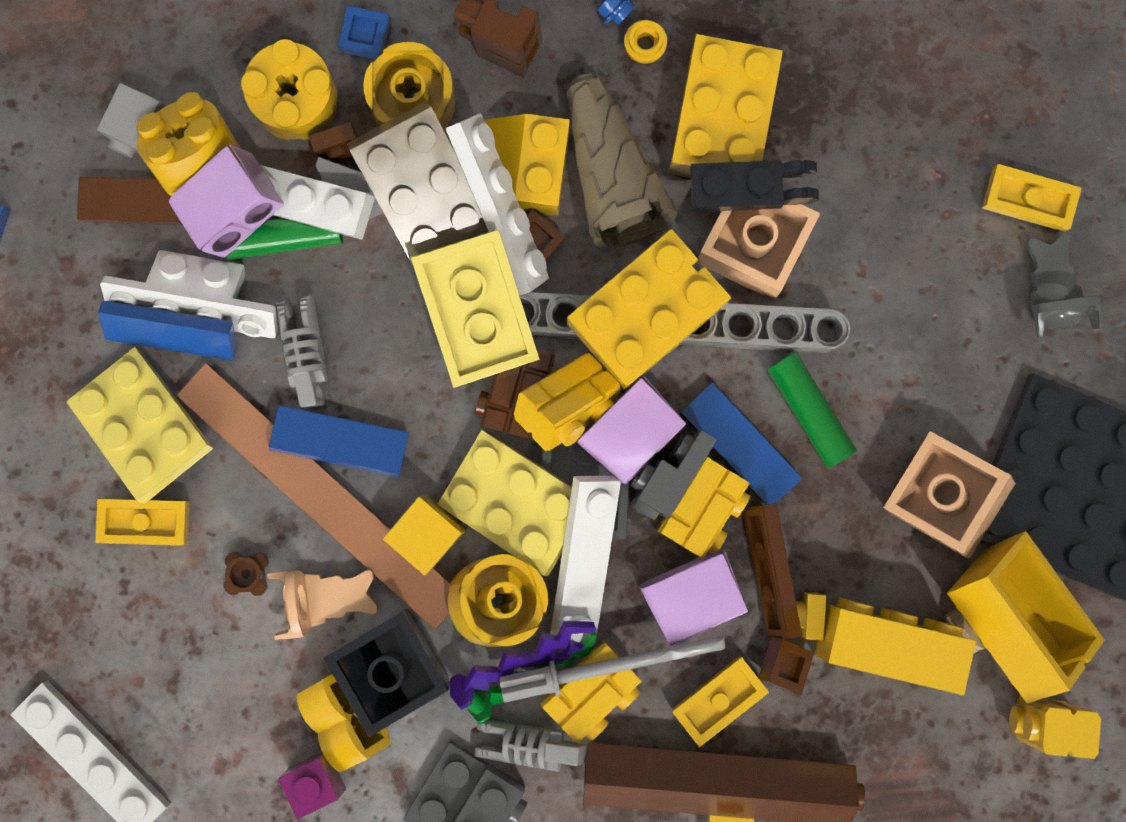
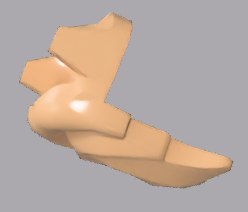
M300 570L267 574L268 579H281L285 584L283 586L284 611L287 621L290 623L289 629L277 632L274 635L275 640L305 637L311 627L326 623L328 618L345 617L349 612H362L370 615L378 612L377 604L368 593L374 579L373 571L366 570L355 577L346 579L341 575L323 578L321 574H303Z

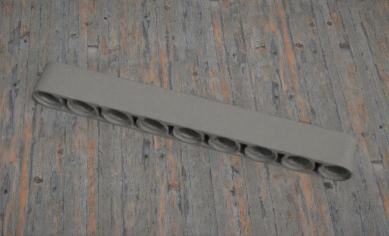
M538 292L519 295L522 304L529 305L534 311V316L528 323L532 337L579 339L570 327L558 326L552 318L553 313L562 306H568L576 310L591 295ZM727 303L706 321L707 330L701 335L691 334L679 345L826 353L846 342L850 334V323L844 314L833 309ZM741 316L748 321L750 332L747 337H737L731 333L728 325L731 317ZM783 318L791 323L793 327L791 339L783 340L775 335L772 327L775 319ZM819 321H828L833 324L836 329V338L833 342L829 343L820 339L817 334Z

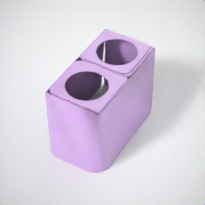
M231 144V148L244 168L241 167L230 149L226 146L169 199L170 206L197 248L203 252L224 258L284 205V202L253 154Z
M642 376L576 442L608 472L616 476L622 484L626 485L637 474L636 472L641 467L643 468L686 423L645 376Z
M721 549L715 555L708 553L704 559L699 557L639 585L669 646L748 612L726 552Z

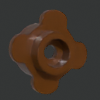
M239 552L229 553L225 558V565L227 566L225 571L226 581L224 582L225 591L230 595H237L239 592H251L254 596L264 594L268 588V584L264 580L265 568L269 564L267 556L261 552H257L253 556H242ZM245 569L249 570L250 576L248 578H245L242 575V572Z

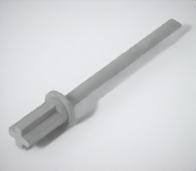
M723 636L560 671H556L554 660L549 661L550 666L499 677L503 700L505 703L547 693H556V697L561 696L560 684L725 649V641Z

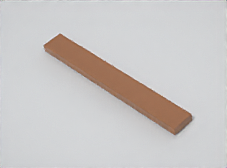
M205 363L176 396L368 570L373 571V574L436 630L449 615L448 594L450 581L435 568L424 576L387 544L383 538L391 528L316 460L269 451L274 422L212 366Z

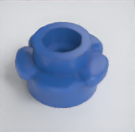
M604 0L596 10L605 18L604 24H608L613 20L618 25L634 9L635 5L630 0Z

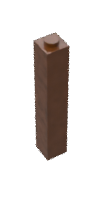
M588 743L583 805L782 822H853L857 811H862L864 808L865 789L863 783H857L856 765Z

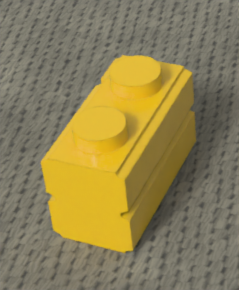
M585 353L520 392L514 411L515 420L528 433H532L533 439L545 451H550L561 443L565 446H570L582 436L586 427L597 422L617 403L621 391L620 383L607 370L603 371L602 365L590 353Z
M706 457L670 518L663 517L656 531L702 559L705 558L708 552L715 555L728 535L722 528L729 516L733 515L738 518L751 497L745 492L750 483Z
M603 639L575 667L621 658V656ZM633 669L564 683L559 685L561 696L556 697V693H547L540 700V705L574 742L578 744L584 737L592 741L609 724L604 717L616 706L624 710L639 696L641 691L636 686L642 680Z
M1021 695L1017 699L1016 706L1011 708L1009 717L1011 732L1016 735L1018 740L1042 753L1058 756H1067L1069 754L1073 757L1095 759L1099 754L1101 717L1098 712L1065 699L1046 698L1027 704Z

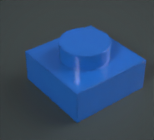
M347 5L337 46L339 51L376 60L385 49L391 23L390 15Z

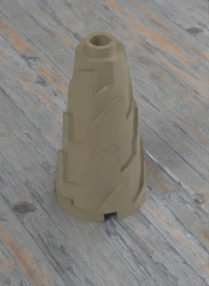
M584 74L574 78L570 82V88L566 91V97L572 119L576 161L584 194L586 217L593 243L600 248H610L607 238L616 237L619 246H624L648 238L668 227L665 215L668 214L669 219L673 220L677 216L673 200L661 185L646 152L635 140L619 105L615 104L604 80L595 78L593 74Z

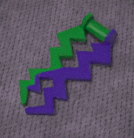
M563 621L557 635L542 633L538 646L534 651L505 650L498 667L474 665L467 677L459 673L450 678V697L461 710L467 708L479 724L484 723L490 719L492 706L504 703L501 687H489V681L500 682L499 677L524 672L514 671L515 667H531L530 670L550 666L549 661L554 660L555 666H573L576 656H588L597 638L594 622ZM587 633L580 643L570 640L572 634ZM554 649H564L563 652H553ZM488 687H489V692H488V695H487V694H486L484 691H482V690H488Z

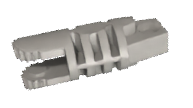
M313 293L306 294L300 298L303 328L296 329L293 310L289 300L275 301L290 388L296 387L300 407L312 408L325 405L322 382L328 381L314 295Z
M489 719L482 724L478 723V730L490 734H502L504 738L502 748L487 744L476 746L474 757L556 772L561 770V764L578 766L586 762L587 745L564 740V731Z

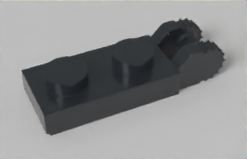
M781 160L691 164L692 212L782 209L783 205L819 201L818 189L803 187L783 191L782 179L805 178L816 175L818 173L817 162L811 160H792L782 163Z

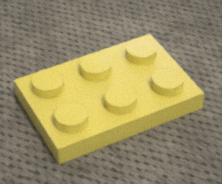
M498 229L410 257L454 388L540 360Z
M136 347L66 401L136 501L143 504L214 449L143 352Z
M481 430L437 505L511 555L532 565L541 575L549 576L562 555L572 485L490 432Z

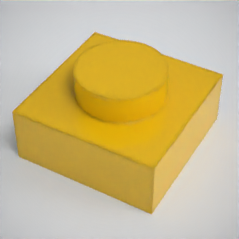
M801 591V601H796L802 630L801 637L809 640H824L826 595L817 592Z

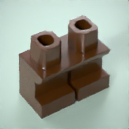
M460 0L453 15L455 21L460 23L458 30L460 36L474 42L479 57L524 78L543 41L538 12L522 5L517 17L500 10L498 0Z

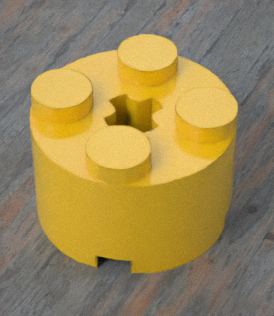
M283 39L262 49L248 64L241 80L245 101L251 112L272 135L284 140L310 139L309 135L324 131L331 125L338 107L336 82L323 59L314 50L291 40ZM291 88L298 90V93L293 97L286 93Z
M416 42L396 43L384 49L383 53L374 62H371L366 70L363 85L364 95L379 126L426 101L432 107L445 132V128L448 127L455 111L456 93L448 66L432 49ZM414 87L417 89L418 92L414 93L413 98H405L409 93V88Z
M188 92L182 95L177 102L167 105L158 112L144 115L136 125V129L139 132L137 139L138 153L170 196L179 190L226 146L230 149L238 163H241L230 144L241 148L221 114L214 104L202 99L196 92Z
M508 554L494 555L468 564L453 578L449 586L448 611L455 628L467 641L481 646H512L526 641L539 628L538 626L548 606L546 584L538 570L523 560ZM495 595H502L503 603H500L498 608H494L491 599Z

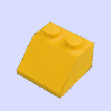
M532 114L485 119V124L493 132L494 146L502 165L510 173L512 189L520 208L528 213L534 209L538 214L559 216L570 133V119Z

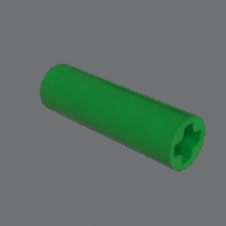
M285 218L268 219L230 252L226 258L230 261L343 244V234Z
M797 352L767 369L826 468L840 463L857 452L856 447Z

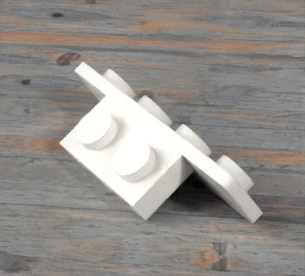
M159 250L146 283L111 276H103L100 283L105 301L232 321L234 332H240L250 337L276 338L278 332L276 308L273 305L237 299L246 276L243 264Z

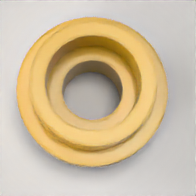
M640 20L633 23L628 28L624 38V47L628 56L642 64L653 63L660 59L667 46V36L664 29L658 23L651 20ZM642 37H648L652 40L653 46L649 49H642L637 41Z

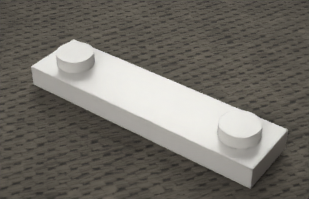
M614 475L573 476L550 634L557 635L563 621L594 622L597 635L621 481ZM587 633L572 634L570 640L580 643Z

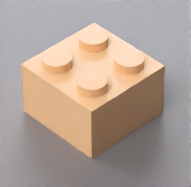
M802 204L783 205L782 209L721 211L699 254L697 263L775 301L782 291L820 213Z
M930 431L883 508L896 518L963 557L970 559L1013 489L1015 482L1010 474Z

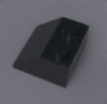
M408 608L324 657L368 737L434 700L450 688V681Z

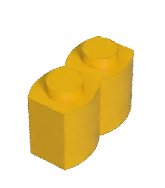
M333 674L296 694L298 708L303 719L311 729L318 733L319 745L324 757L339 773L369 759L390 745L387 727L368 737Z

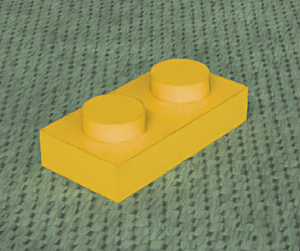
M997 164L992 169L982 209L1066 232L1071 229L1082 188Z
M97 499L95 543L188 545L190 501L149 500L143 504L136 500Z
M739 655L673 707L671 711L700 748L766 696L769 691Z

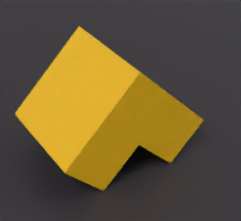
M427 494L419 496L383 538L387 544L424 576L435 567L446 552L467 531L466 527L446 510L438 506V503Z

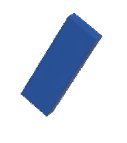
M103 301L98 311L105 340L231 361L234 360L237 351L232 321L110 301Z
M713 382L680 412L696 431L702 430L717 439L712 448L739 477L750 483L748 487L764 504L777 503L802 479Z
M278 405L269 443V451L399 477L409 432Z

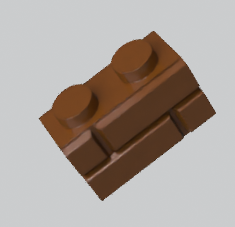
M537 350L540 360L494 374L490 392L481 391L475 416L482 418L480 426L532 441V433H528L515 420L514 411L518 395L523 390L551 374L555 361L554 354Z

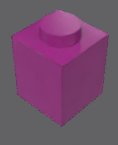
M322 752L288 768L278 778L297 820L337 801L346 790L339 772L328 763Z

